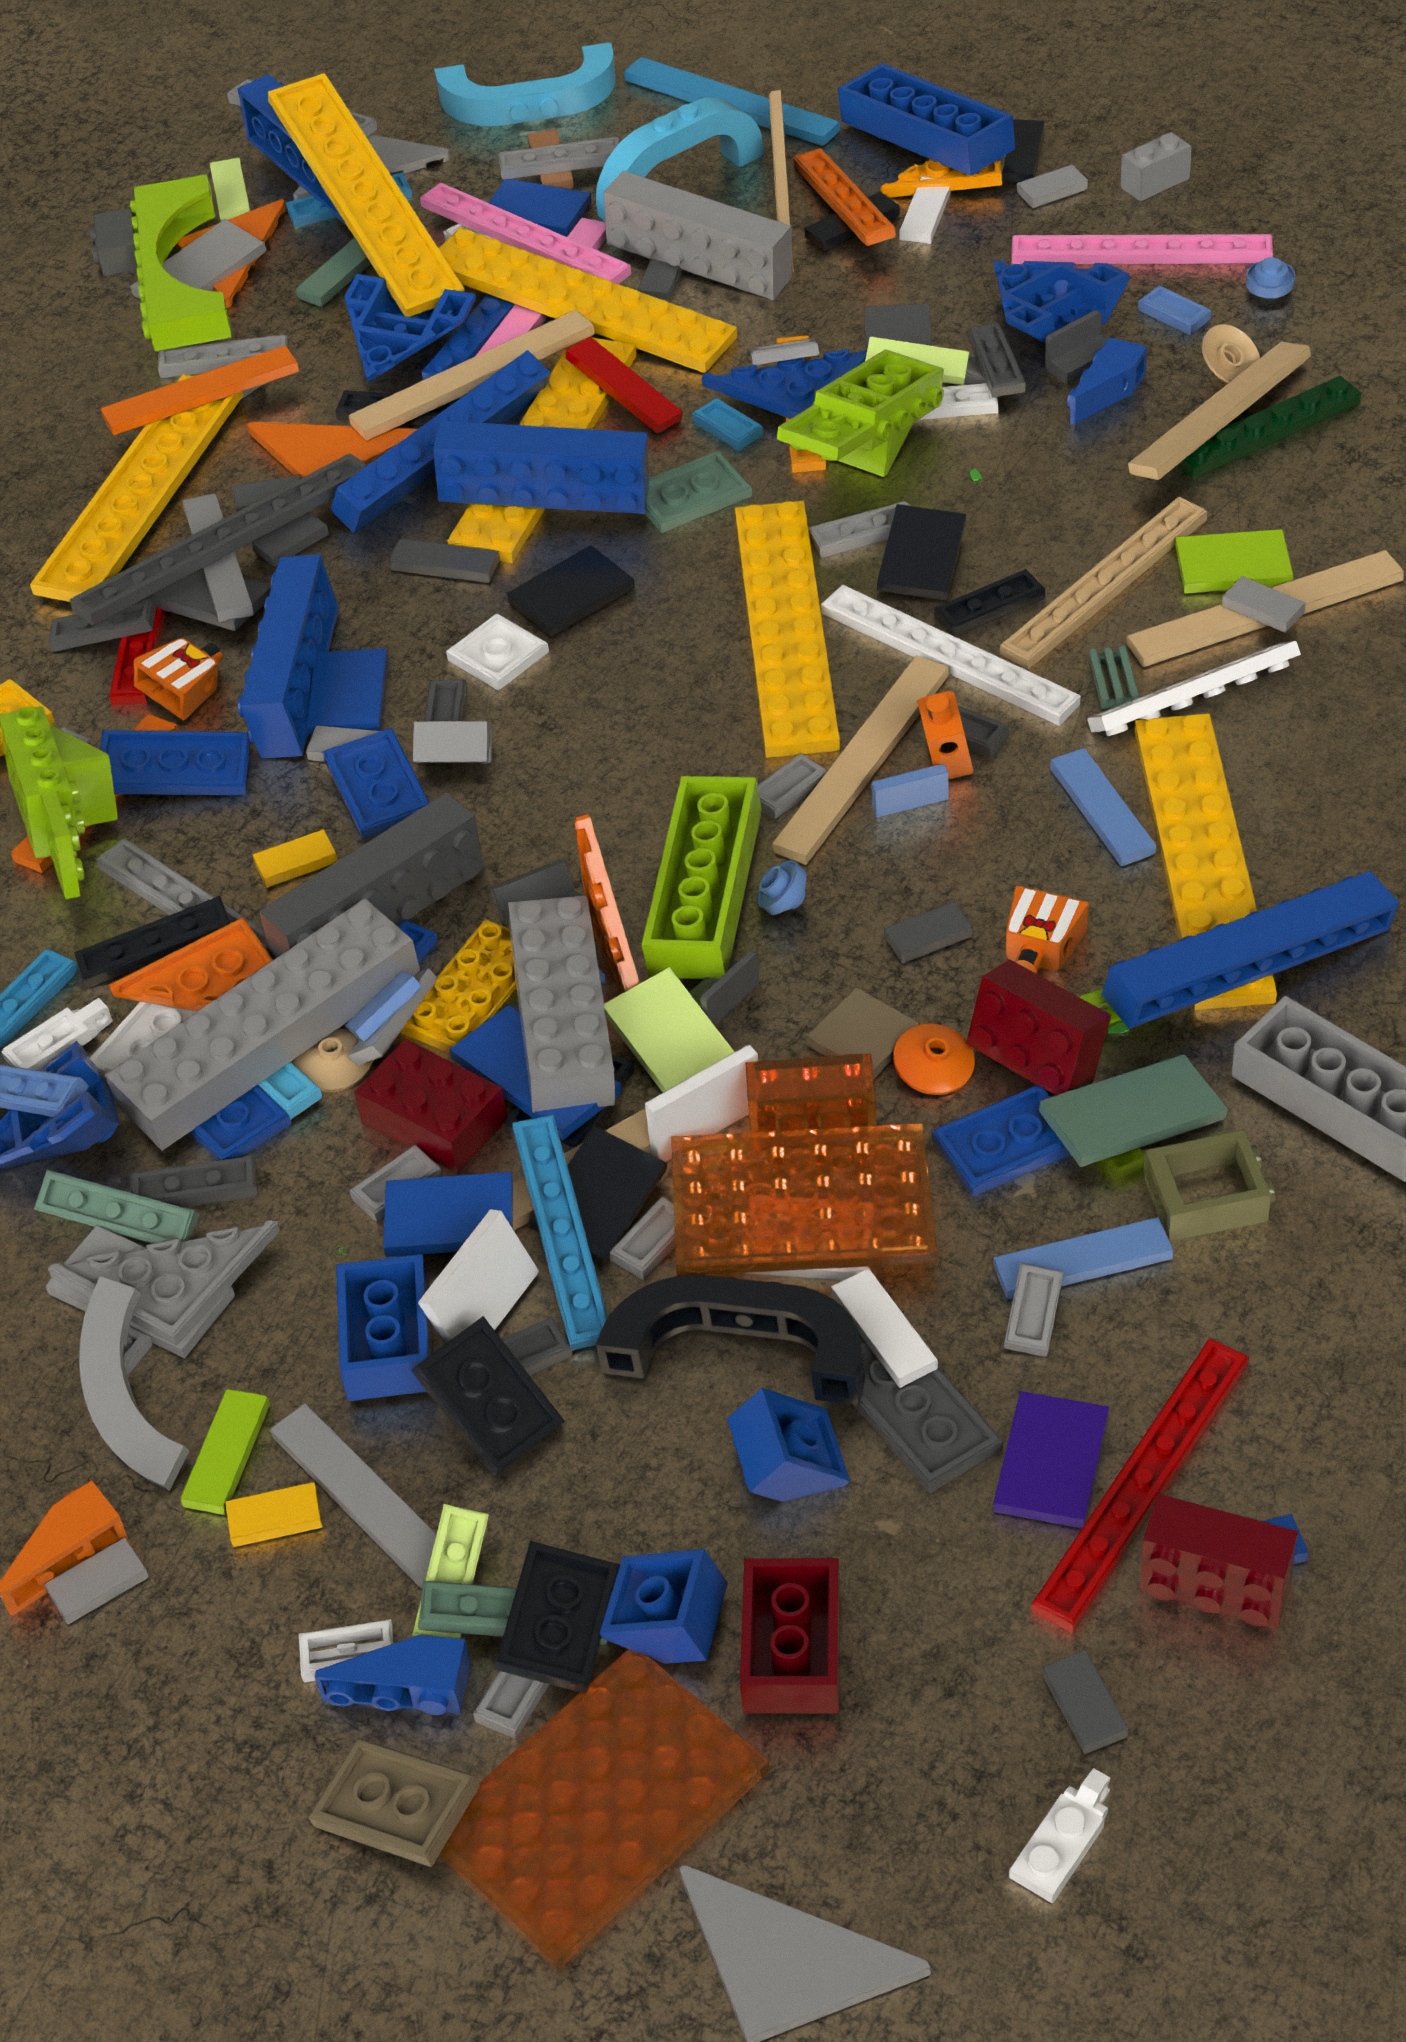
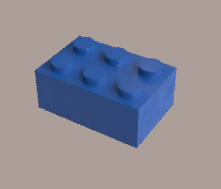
M423 1254L336 1264L339 1366L347 1400L355 1401L427 1392L412 1372L416 1365L433 1354L432 1323L418 1304V1301L430 1287Z

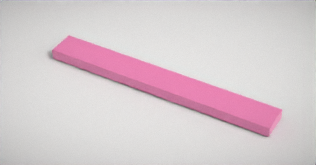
M439 183L420 197L421 207L508 245L524 249L547 259H552L558 263L617 284L631 275L630 264L446 184Z
M581 218L567 237L598 250L606 240V223ZM515 304L477 355L540 327L548 316Z
M1271 234L1012 236L1011 264H1023L1024 261L1075 262V264L1256 263L1273 257V243Z

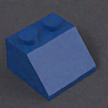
M761 1388L727 1418L733 1437V1444L737 1450L744 1472V1480L749 1492L784 1502L844 1487L850 1482L826 1408Z
M705 1549L623 1556L599 1634L607 1641L665 1664L707 1661L728 1582Z

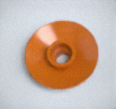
M933 1023L916 1025L906 1030L897 1040L893 1051L894 1067L900 1078L911 1088L929 1095H946L956 1092L965 1086L973 1074L975 1057L972 1048L966 1044L967 1040L960 1033L950 1027ZM931 1050L939 1051L942 1054H935Z

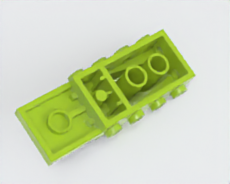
M885 349L817 390L811 407L778 426L777 440L790 444V447L793 449L808 450L819 454L824 460L839 461L885 477L913 423L940 406L944 397V390L942 388L944 368Z
M43 706L34 708L23 707L17 711L0 714V729L8 776L35 859L51 856L65 900L81 897L78 881L85 880L81 859L80 857L77 858V850H81L79 835L85 834L84 826L118 820L109 755L49 724Z

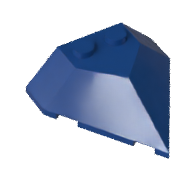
M993 260L1006 323L1045 344L1047 335L1094 310L1101 313V325L1107 323L1129 281V273L1107 263H1095L1089 269L1075 268V262L1024 261L1023 265L1013 264L1007 266L1005 260Z
M356 274L344 298L367 382H370L422 348L443 339L464 323L476 300L475 294L445 289L436 308L407 317L404 316L395 300L391 297L390 292L386 288L384 278Z
M78 1041L49 1062L41 1071L80 1077L89 1085L88 1089L54 1117L9 1109L0 1120V1170L55 1156L84 1151L96 1142L102 1143L115 1132L116 1127L119 1125V1120L110 1087Z

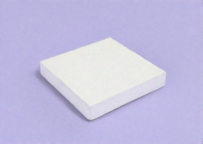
M496 613L448 649L446 653L449 662L499 691L545 656L549 649L547 642Z

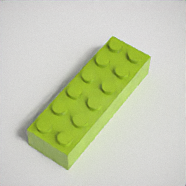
M681 776L642 940V950L648 977H653L669 967L677 978L720 979L728 971L762 812L756 777Z

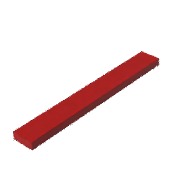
M1211 1338L1207 1340L1032 1602V1613L1073 1634L1151 1515L1157 1495L1165 1494L1248 1367L1249 1356Z

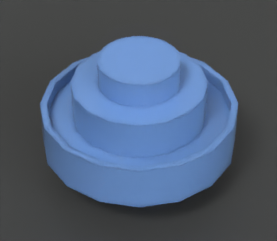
M1266 258L1251 265L1247 270L1246 287L1256 296L1269 299L1287 295L1294 288V269L1278 258Z
M787 860L771 867L760 880L756 899L758 906L770 915H777L789 909L794 910L800 906L806 895L807 873L805 869L793 860Z

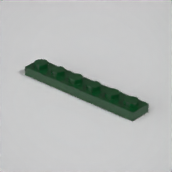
M1338 376L1222 428L1180 462L1178 466L1192 479L1198 478L1359 405L1362 393L1342 376Z

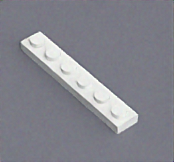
M1297 641L1278 643L1087 718L1091 732L1105 731L1107 736L1115 735L1127 730V723L1135 719L1150 720L1160 717L1159 710L1171 706L1172 711L1193 704L1192 697L1203 693L1204 698L1220 694L1226 691L1224 684L1235 681L1236 685H1241L1258 678L1256 672L1267 668L1268 673L1290 666L1288 659L1301 655Z

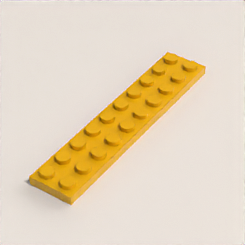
M323 73L268 91V102L379 277L385 279L386 288L404 316L411 317L436 308L445 289L464 292L461 282L326 74Z
M460 227L438 248L462 285L555 319L578 310L593 324L594 333L612 340L634 344L639 350L702 373H706L737 339L738 327L468 229Z
M593 338L630 368L637 356L636 345L616 340ZM575 343V344H573V345L567 347L566 350L569 349L570 347H572V346L578 344V343ZM565 350L551 372L546 387L539 391L519 425L593 429L612 396L565 359ZM469 504L448 538L447 544L499 551L500 561L513 564L546 508Z
M182 374L177 382L193 376ZM243 392L145 425L30 583L33 595L70 602V599L117 575L241 400Z
M804 500L735 507L766 758L794 756L800 753L813 754L840 751L837 718Z
M1210 713L1135 720L1134 732L1179 940L1186 936H1195L1209 931L1219 924H1228L1239 920L1249 913L1257 911ZM1273 974L1193 1004L1196 1011L1276 1003L1277 991Z

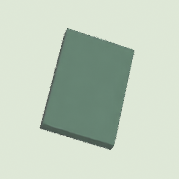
M716 451L650 477L645 515L661 533H664L753 497L752 487L720 451Z

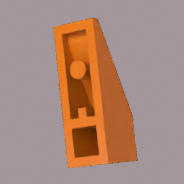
M92 1480L80 1488L71 1490L63 1499L52 1505L0 1580V1596L11 1617L47 1594L44 1586L45 1583L123 1538H126L127 1541L129 1540L120 1515Z

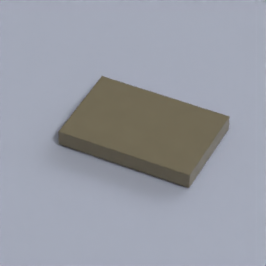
M358 1738L308 1818L314 1827L432 1867L475 1796L480 1783L475 1775Z

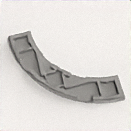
M100 1276L91 1294L80 1336L79 1368L84 1399L92 1421L111 1450L136 1473L151 1483L170 1491L190 1451L185 1446L170 1440L158 1432L146 1420L136 1405L128 1374L124 1369L123 1349L127 1344L129 1325L141 1293L136 1288Z

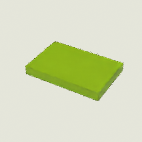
M1283 529L1175 537V549L1184 593L1228 591L1242 576L1267 587H1275L1293 581V572Z

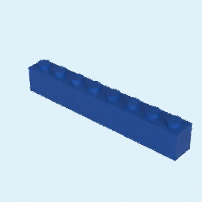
M529 350L525 351L337 487L330 510L353 533L357 532L436 474L433 446L439 421L504 424L533 403L539 391L546 387L551 372Z
M1371 871L1355 877L1349 876L1339 883L1323 889L1316 888L1309 894L1293 900H1284L1266 910L1251 912L1239 920L1228 924H1219L1213 929L1195 936H1186L1179 942L1163 948L1151 949L1146 954L1127 961L1121 960L1109 967L1101 995L1130 1029L1386 932L1390 929L1400 902Z

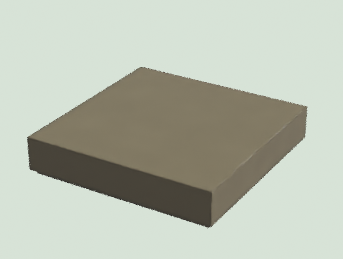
M856 987L806 1035V1045L867 1081L872 1082L893 1060V1051L899 1037L906 1030L920 1025V1023Z

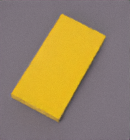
M485 919L437 976L434 985L400 1033L450 1054V1048L507 1005H512L518 995L510 929Z

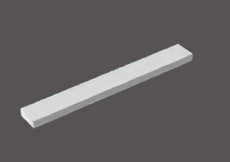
M843 584L821 604V614L912 657L917 655L949 666L950 675L1058 726L1080 706L1081 695Z

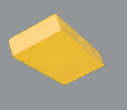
M324 829L252 854L254 864L266 888L330 866L338 861L336 852Z
M315 1482L225 1501L230 1540L233 1547L323 1528Z

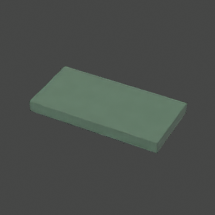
M1185 1054L1040 1100L1039 1112L1080 1167L1224 1120L1228 1111L1225 1104Z

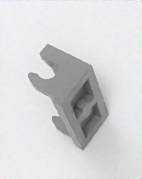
M488 721L414 722L413 763H491L493 728Z

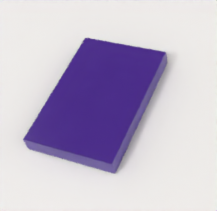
M1020 1391L995 1494L993 1512L1082 1528L1087 1519L1109 1416V1407Z

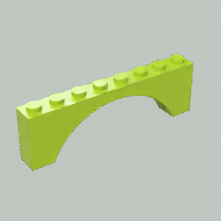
M207 174L134 187L135 200H130V207L133 216L131 220L134 230L133 239L138 266L136 270L140 284L138 289L141 298L140 307L145 339H152L156 352L232 338L223 292L208 291L189 286L172 277L163 268V263L166 261L172 248L186 234L199 225L215 218L214 202Z

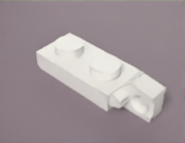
M97 998L82 1009L78 1008L71 1011L68 1007L3 1048L1 1052L5 1061L10 1066L41 1071L49 1062L73 1043L78 1041L83 1046L95 1038L113 1020L108 1007L100 998Z
M1093 1768L1081 1784L1079 1791L1069 1786L1064 1794L1061 1793L1010 1868L1009 1878L1050 1903H1054L1104 1828V1818L1108 1813V1807L1102 1805L1110 1792L1108 1784L1111 1778Z

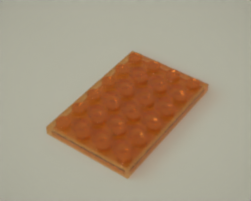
M923 1123L671 1136L677 1276L937 1263V1243Z
M628 1649L589 1684L586 1694L580 1692L480 1782L479 1789L439 1854V1857L558 1971L770 1771L769 1761L648 1655Z

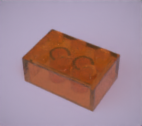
M871 1053L745 1062L752 1154L877 1145L876 1101Z

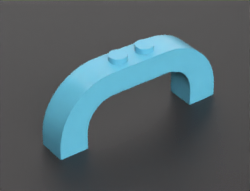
M608 42L582 46L583 64L579 69L570 74L501 86H482L473 83L466 76L464 64L436 68L434 70L441 107L452 118L477 126L510 125L568 116L586 111L604 101L614 89L616 75L612 44Z
M708 97L682 105L679 109L657 117L654 121L641 126L627 135L616 146L601 171L596 190L597 216L605 221L604 191L622 171L645 178L649 171L658 163L713 136H720L721 155L738 167H742L764 156L763 138L758 125L749 115L730 102L717 97Z

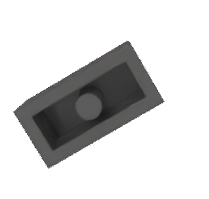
M131 208L94 214L95 227L89 228L93 244L91 245L94 263L101 264L103 276L137 271Z

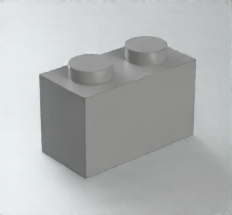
M1170 132L1122 154L1120 187L1137 200L1143 201L1190 179L1192 146Z

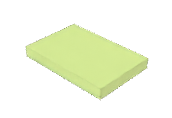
M670 967L604 1004L607 1020L662 1092L671 1089L735 1052Z

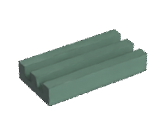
M1118 646V652H1112L1111 647L1103 648L1102 654H1097L1096 649H1089V663L1101 709L1114 708L1139 698L1126 646ZM1115 662L1120 664L1128 697L1123 695ZM1100 664H1106L1115 698L1109 699Z

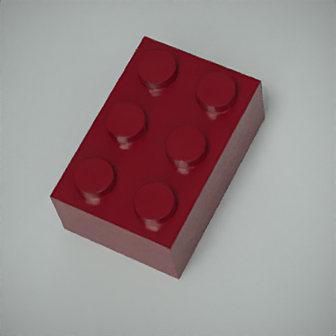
M1010 959L982 976L966 1044L1052 1094L1059 1095L1093 1083L1111 1015Z
M404 1039L354 1091L362 1124L407 1148L416 1145L434 1162L457 1174L508 1118L502 1087L407 1039Z
M1158 1494L1142 1543L1139 1590L1148 1592L1160 1600L1173 1599L1194 1605L1207 1613L1219 1612L1241 1618L1250 1625H1266L1278 1629L1292 1582L1298 1531Z
M744 1558L740 1691L743 1714H839L841 1596L839 1558Z

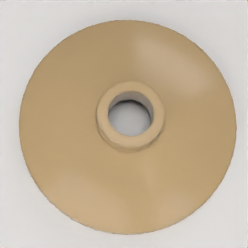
M1227 324L1215 325L1203 337V357L1211 371L1226 383L1231 382L1260 358L1254 342L1248 335L1234 326Z
M337 1029L295 1058L293 1064L312 1080L322 1093H335L350 1089L363 1081L371 1071L374 1060L356 1066L348 1055L359 1041V1038L355 1037L348 1029Z

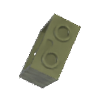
M1244 1130L1145 1150L1143 1177L1170 1242L1268 1222L1270 1203L1275 1202V1191L1272 1181L1269 1177L1264 1178L1261 1172L1262 1163L1259 1150L1256 1145L1250 1146ZM1238 1163L1249 1191L1187 1204L1183 1203L1173 1177L1174 1175Z

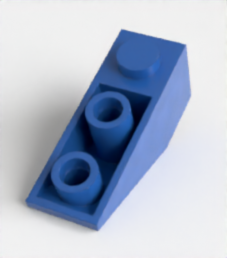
M1109 337L1103 348L1096 351L1090 368L1084 369L1076 389L1072 388L1068 395L1067 408L1070 409V424L1075 425L1135 392L1146 375L1147 346Z
M417 1635L316 1670L315 1680L322 1701H328L337 1706H350L354 1703L374 1705L386 1711L408 1708L418 1709L431 1715H442L445 1712L461 1713L471 1661L465 1639Z

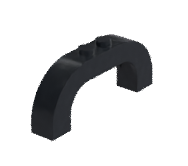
M682 1275L656 1281L632 1293L612 1311L605 1321L596 1343L603 1374L644 1379L655 1350L665 1340L681 1332L707 1330L790 1340L804 1344L816 1353L811 1368L815 1400L859 1405L865 1383L860 1335L850 1314L838 1302L821 1292L802 1286L780 1284L778 1282H762L710 1275Z

